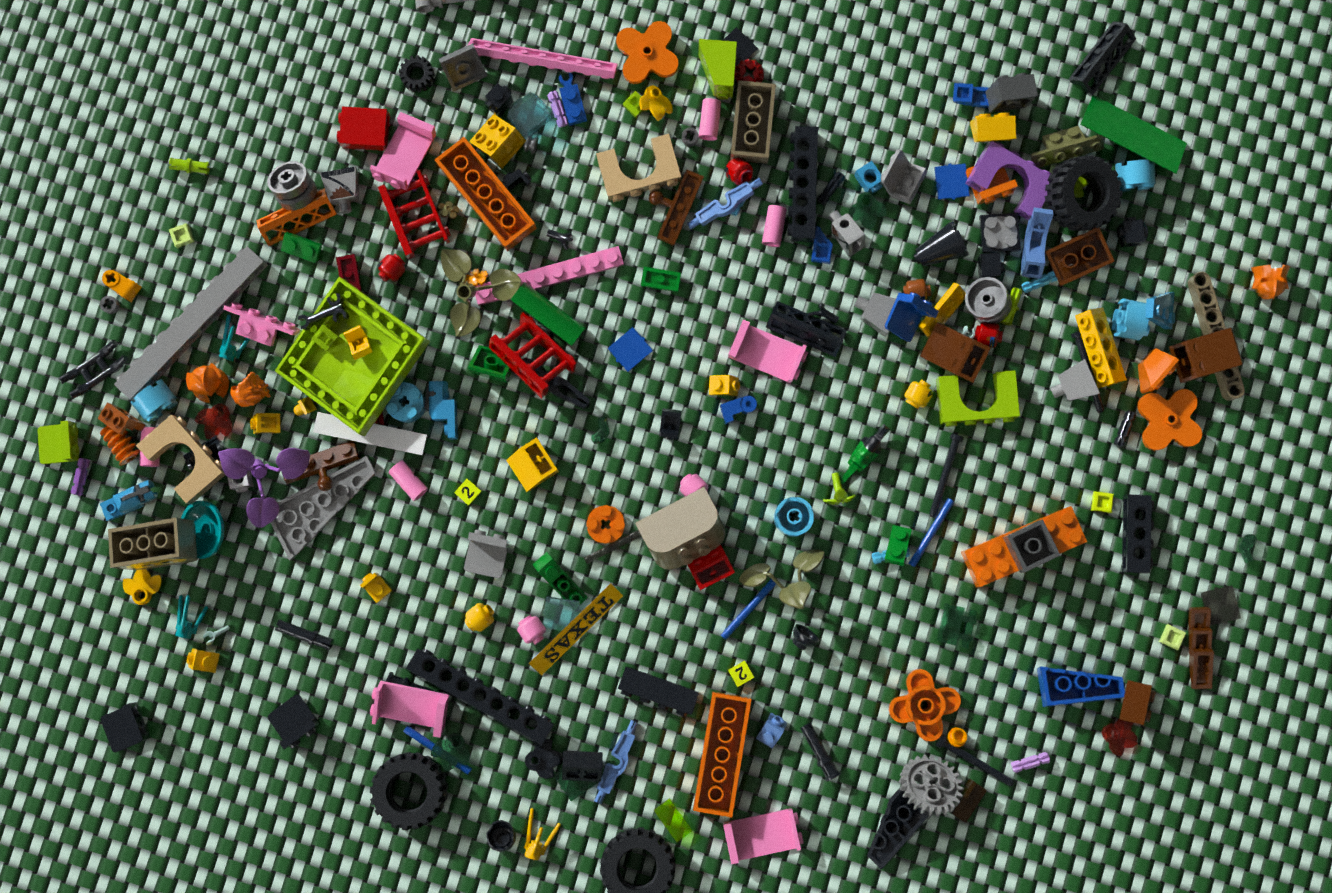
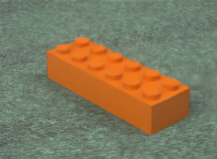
M465 137L461 138L435 159L437 166L507 252L537 229L534 221Z
M1072 506L961 551L975 586L982 587L1019 571L1003 537L1038 520L1043 519L1059 553L1086 543L1087 540Z
M712 691L693 811L732 818L751 698Z

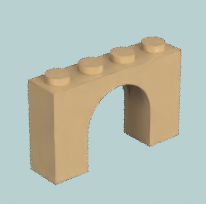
M669 134L651 138L656 167L653 173L645 179L634 180L625 176L619 167L615 149L596 153L609 201L618 202L629 195L636 197L644 191L649 190V192H652L666 185L673 187L678 185V182H681V174Z
M170 415L136 446L150 461H155L170 447L177 444H186L191 448L195 455L194 469L174 490L185 503L192 505L223 478L225 473L222 470L221 462L218 459L214 460L211 456L212 451L206 445L202 446L198 441L200 438L193 430L190 432L186 428V425H188L181 416Z

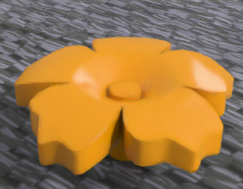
M478 268L474 269L471 275H466V281L474 286H478V284L483 285L486 283L488 273L483 270L479 271Z

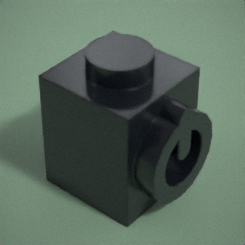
M497 83L485 96L486 102L484 105L493 114L497 115L499 113L502 115L513 103L512 92L505 85L502 87Z
M1136 217L1126 218L1117 227V237L1120 238L1121 248L1140 246L1148 238L1147 225L1143 222V219L1136 220Z

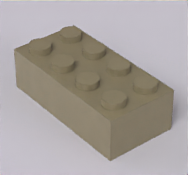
M738 80L730 160L741 158L746 162L768 164L776 84Z

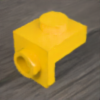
M361 325L343 333L355 360L373 352L369 338Z
M732 375L710 376L709 395L738 396L740 389L738 377Z
M192 648V651L187 656L188 667L192 670L216 673L220 654Z

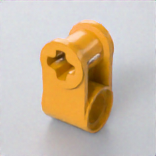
M107 270L103 273V283L131 303L142 288L131 279L124 277L114 270Z

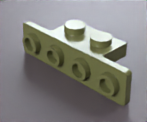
M1079 126L1042 136V142L1046 150L1032 153L1031 161L1039 168L1103 150L1105 137L1098 134L1085 138Z

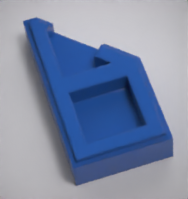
M816 226L811 262L830 264L833 244L827 239L821 228Z

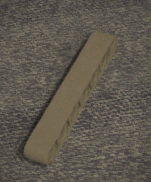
M1206 272L1196 273L1189 278L1188 288L1203 336L1226 329L1210 276ZM1196 278L1202 281V286L1196 283ZM1202 296H1205L1207 298V304H1204L1202 302ZM1207 314L1213 317V322L1208 321ZM1238 366L1228 369L1230 377L1225 376L1224 371L1215 373L1221 395L1225 400L1233 401L1242 397L1245 392ZM1230 387L1236 390L1235 396L1230 393Z

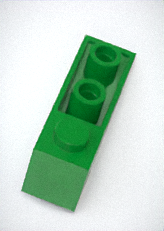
M548 552L544 553L532 564L537 572L574 610L589 598Z

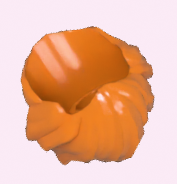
M250 372L246 378L242 379V382L237 386H232L230 389V394L235 403L241 407L254 406L265 396L271 397L270 391L267 389L268 384L261 380L254 372Z

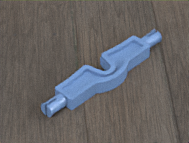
M760 178L750 184L746 181L726 192L727 204L725 206H722L718 200H713L706 207L695 214L696 218L687 222V225L692 230L700 223L702 226H705L717 217L731 214L741 202L755 194L753 190L763 185Z
M633 720L630 721L627 730H623L611 752L612 756L620 760V764L606 763L601 782L597 786L599 791L594 800L599 804H602L606 793H610L616 778L627 767L628 752L635 739L634 731L638 725Z

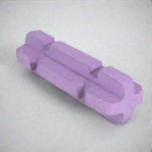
M551 91L547 96L549 102H552L550 105L554 117L557 118V125L559 128L565 127L568 124V120L564 116L565 111L561 100H558L560 98L557 91Z
M1043 752L1038 754L1039 756L1033 755L1023 758L1021 761L1012 762L1013 772L1017 773L1022 771V769L1027 770L1040 766V764L1049 763L1048 753Z

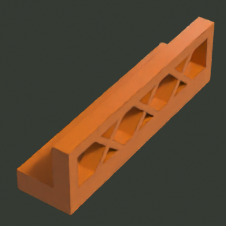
M324 188L318 191L311 203L304 208L298 210L282 208L256 221L268 246H271L283 240L284 233L296 234L337 213L329 201ZM327 203L331 211L325 214L319 213V207ZM305 213L313 215L312 219L308 222L301 220L302 215ZM288 221L296 223L295 227L291 230L284 229V225ZM272 229L279 231L278 235L272 239H269L266 234L267 231Z

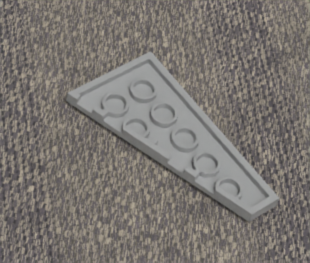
M368 456L329 475L328 477L333 481V487L329 491H321L318 488L317 482L277 502L279 513L270 523L289 561H292L374 477L376 471Z

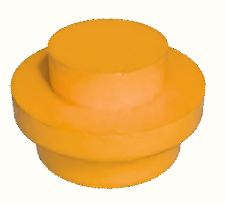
M955 727L948 732V741L954 747H961L967 741V734L963 729Z

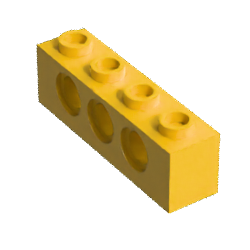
M1104 308L1090 309L1075 315L1098 388L1126 381L1127 379Z

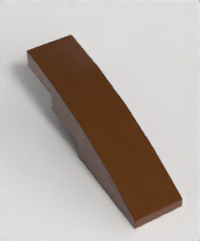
M1189 607V667L1192 689H1212L1214 651L1212 650L1213 630L1210 629L1211 609L1209 607Z

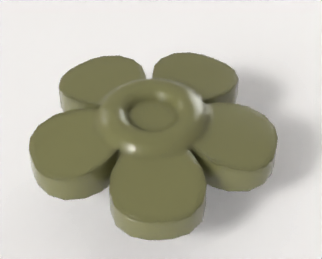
M450 201L438 205L442 217L449 216L450 219H455L457 213H459V208L453 206V203Z

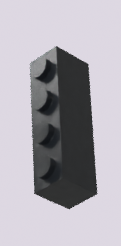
M628 666L625 667L618 687L619 690H622L620 693L628 697H632V695L639 696V700L648 704L651 701L658 703L657 707L669 710V707L676 709V714L687 717V714L692 715L699 692Z

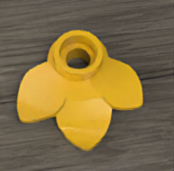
M651 85L647 87L644 95L640 97V109L650 110L657 121H660L665 113L672 114L673 112L671 102L662 95L661 90L657 86Z
M147 569L137 570L133 579H123V589L125 593L132 596L136 604L145 605L150 602L152 595L159 591L162 579L160 575L151 577ZM141 592L145 593L144 599L140 598Z

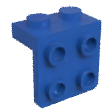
M898 293L885 323V329L901 339L911 342L922 316L936 318L939 311L932 307V303L921 300V296L916 293Z

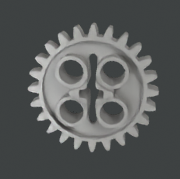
M924 754L922 758L916 756L914 760L910 759L908 764H905L900 773L899 783L902 784L900 790L905 791L903 794L904 798L909 797L908 804H915L914 810L919 807L921 808V814L926 810L929 816L935 812L936 816L939 817L941 812L946 815L948 811L952 812L957 807L963 796L961 792L964 788L960 786L963 781L957 779L959 773L952 772L955 768L954 766L947 767L948 761L943 764L941 763V757L935 760L934 756L931 755L928 759Z

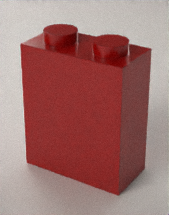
M342 106V111L338 114L340 131H337V142H339L341 147L345 149L385 151L388 146L390 113L388 110Z

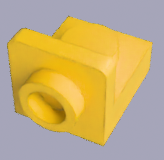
M256 413L253 415V418L250 420V428L253 429V434L280 433V414Z
M378 573L367 574L362 579L363 583L360 584L376 603H379L392 592V589Z

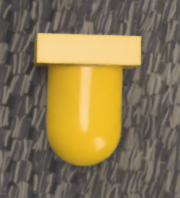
M306 397L298 401L299 404L294 407L293 411L295 415L302 416L317 409L311 398Z

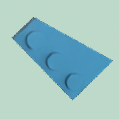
M1166 292L1165 294L1148 298L1146 300L1145 318L1163 329H1172V325L1175 323V313L1173 312L1175 292Z

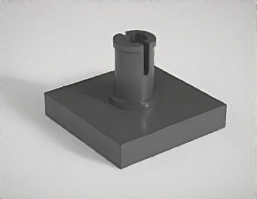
M473 43L439 58L453 92L487 77Z

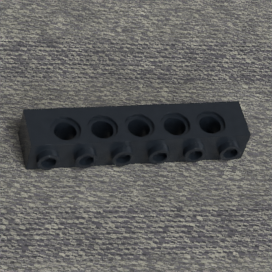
M795 126L794 132H791L790 144H794V150L790 151V162H793V169L789 171V180H792L793 184L792 187H789V199H792V206L788 207V217H792L791 225L788 224V236H791V242H814L818 127ZM805 144L809 149L802 151L799 149V145ZM802 162L806 163L808 165V168L801 169L799 168L798 164ZM805 181L808 186L801 188L797 183ZM803 199L807 202V205L799 206L797 201ZM804 218L807 223L799 225L796 220Z

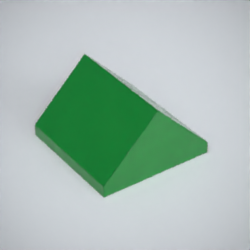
M482 345L478 346L468 366V370L472 374L508 383L511 369L489 347Z

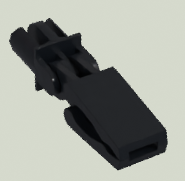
M528 358L522 359L526 364L534 361ZM543 365L534 370L539 377H544L549 373L543 371ZM556 376L548 382V391L555 397L583 410L589 408L590 400L564 378ZM558 387L571 390L578 399L562 394Z

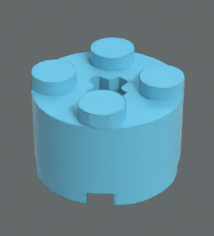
M1134 160L1127 161V165H1122V162L1115 164V170L1118 173L1117 179L1122 184L1120 186V191L1122 192L1130 191V189H1135V187H1138V191L1149 190V188L1154 187V184H1156L1155 163L1152 161Z
M1121 299L1118 303L1121 306L1119 309H1115L1112 318V330L1116 331L1113 335L1137 341L1143 336H1148L1150 326L1148 325L1149 320L1145 318L1146 303Z
M162 379L156 381L158 385L153 387L150 384L134 397L135 401L130 402L145 421L158 420L163 416L161 413L167 408L170 410L178 404L176 396Z
M402 382L386 405V410L396 420L402 423H412L422 417L426 411L424 409L425 396L415 385ZM407 399L409 401V404H406L404 407L402 402L406 401Z
M790 497L783 500L774 512V523L777 529L782 534L790 537L804 534L811 528L814 521L811 505L800 497ZM789 513H797L798 521L794 520L792 522Z

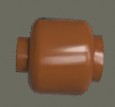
M924 279L909 280L906 282V286H903L904 294L913 292L920 295L921 300L926 301L928 296H931L930 285H926Z

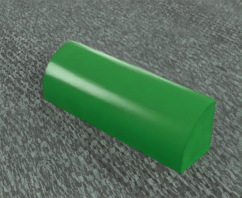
M526 282L520 286L510 299L571 346H573L585 330L583 325Z

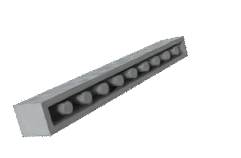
M248 246L245 249L242 248L236 254V258L224 266L223 272L219 276L212 278L210 285L197 294L196 300L186 305L183 309L184 312L170 322L169 328L166 331L160 332L157 340L144 349L141 357L131 362L130 368L117 377L114 385L127 398L135 401L134 397L150 384L152 386L225 311L223 309L224 305L233 302L268 265Z

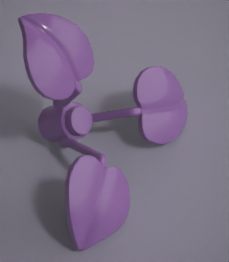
M233 448L218 452L221 467L226 476L231 479H240L249 470L256 478L261 499H250L246 512L250 522L258 528H262L272 522L279 513V505L276 500L270 497L265 498L261 478L267 474V469L276 472L281 471L284 478L294 479L304 473L310 459L308 450L287 448L278 454L276 464L279 468H276L269 464L264 465L262 460L255 459L253 454L245 449Z

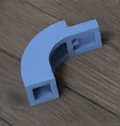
M1034 207L1031 219L1028 220L1021 261V273L1024 277L1041 279L1045 267L1046 239L1053 217V210Z

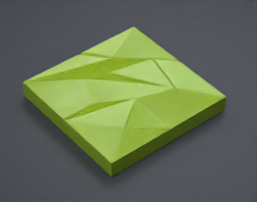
M338 277L314 314L332 307L328 303L327 297L333 298L334 302H336V293H339L344 298V311L348 312L349 319H345L343 314L339 316L340 323H336L333 320V315L314 322L309 330H302L275 369V372L356 433L366 436L430 343V340L348 281ZM322 324L338 335V338L327 351L311 340ZM361 325L369 338L373 352L355 360L343 333Z

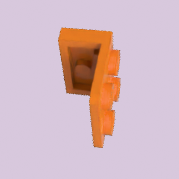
M974 166L966 170L967 178L971 174ZM1000 168L994 175L987 190L978 192L972 188L978 205L982 203L989 204L1001 196L1003 198L1011 196L1018 185L1015 179L1009 180L1005 168Z

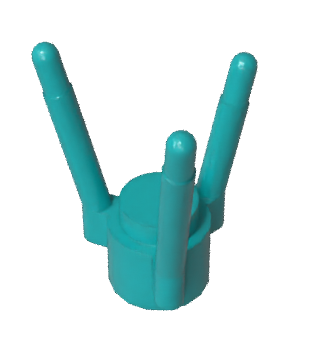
M228 314L219 357L234 361L235 357L239 359L241 352L251 339L246 338L236 351L237 347L231 345L234 326H231L228 335L231 315Z
M179 595L175 635L190 639L192 634L197 633L198 626L205 616L208 606L204 607L195 625L192 626V622L186 621L190 596H186L182 615L183 596Z

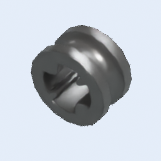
M689 127L682 132V142L686 146L691 147L697 144L699 136L697 130ZM688 133L695 135L693 136V141L686 140Z
M528 135L524 151L530 150L534 154L538 144V137L532 138L531 135Z
M105 296L100 301V308L108 314H114L119 310L120 303L112 296ZM108 301L114 303L111 305V309L106 307L108 305Z

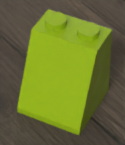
M699 39L698 56L713 96L721 100L732 98L737 42Z

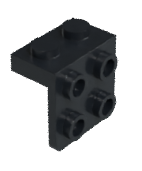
M299 694L291 697L268 715V720L283 740L279 743L283 749L291 748L292 750L301 743L300 739L304 736L308 738L317 731L316 727L320 725L318 719Z
M137 702L126 704L121 709L101 717L102 726L113 752H119L150 739L148 726L144 722L142 710Z

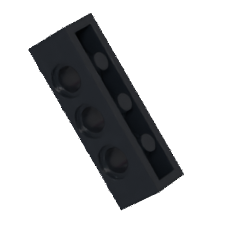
M1128 494L1123 496L1122 573L1147 574L1153 569L1151 550H1153L1154 542L1151 539V531L1154 529V521L1151 519V512L1154 511V501L1152 500V495ZM1137 510L1142 512L1143 517L1141 520H1138L1135 516ZM1137 529H1139L1142 532V538L1140 540L1137 539L1135 536V531ZM1137 548L1140 549L1142 552V556L1140 559L1136 558L1135 556V550Z

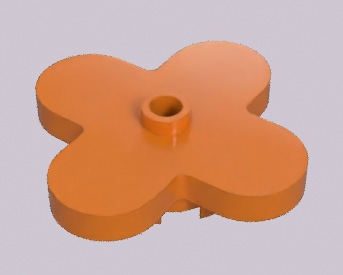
M662 21L653 22L643 34L634 28H624L617 34V47L619 51L628 56L623 65V76L626 81L631 84H639L652 72L664 78L671 77L677 72L678 58L673 52L666 49L672 39V31L667 23Z
M1181 389L1174 392L1168 400L1157 393H1148L1139 399L1138 411L1149 421V425L1142 434L1143 444L1148 449L1153 451L1164 449L1171 440H1174L1183 447H1191L1200 442L1202 430L1190 418L1197 407L1196 395L1188 389ZM1168 417H1171L1172 423L1168 421Z
M915 669L906 678L908 694L898 696L890 702L889 714L893 720L899 723L914 721L916 732L920 738L926 741H935L943 733L941 717L957 711L961 704V698L959 693L953 688L942 687L935 689L931 674L926 670ZM926 701L927 707L921 708V702Z

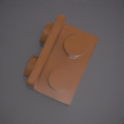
M108 402L98 417L101 422L120 435H123L126 428L131 431L134 428L142 431L145 427L144 423L130 413Z

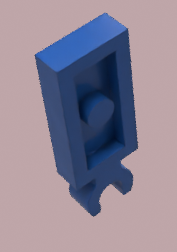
M569 73L568 81H564L562 75H559L560 84L564 86L559 88L569 126L586 122L587 118L578 85H572V73Z

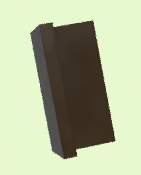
M971 779L963 787L964 789L961 792L963 796L959 804L950 812L965 823H967L987 791Z

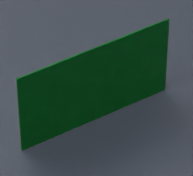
M1095 95L1092 96L1080 124L1177 174L1187 143Z

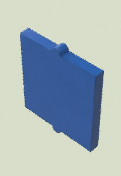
M949 163L947 166L934 167L938 200L951 198L955 200L956 198L970 196L969 187L965 184L967 181L966 164L952 165Z
M633 327L608 347V350L616 358V362H619L627 372L653 352L651 347L644 341L645 338L641 337Z

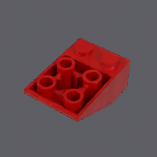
M721 544L716 549L710 551L709 554L700 556L687 565L700 590L735 573Z

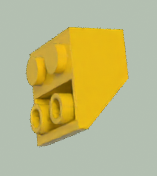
M1009 112L998 113L994 117H991L990 114H979V116H975L974 120L970 121L974 143L1016 139L1015 116H1010Z
M537 437L522 446L506 460L526 492L559 472Z

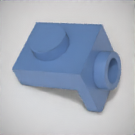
M770 713L756 739L773 749L783 734L787 722L782 717Z

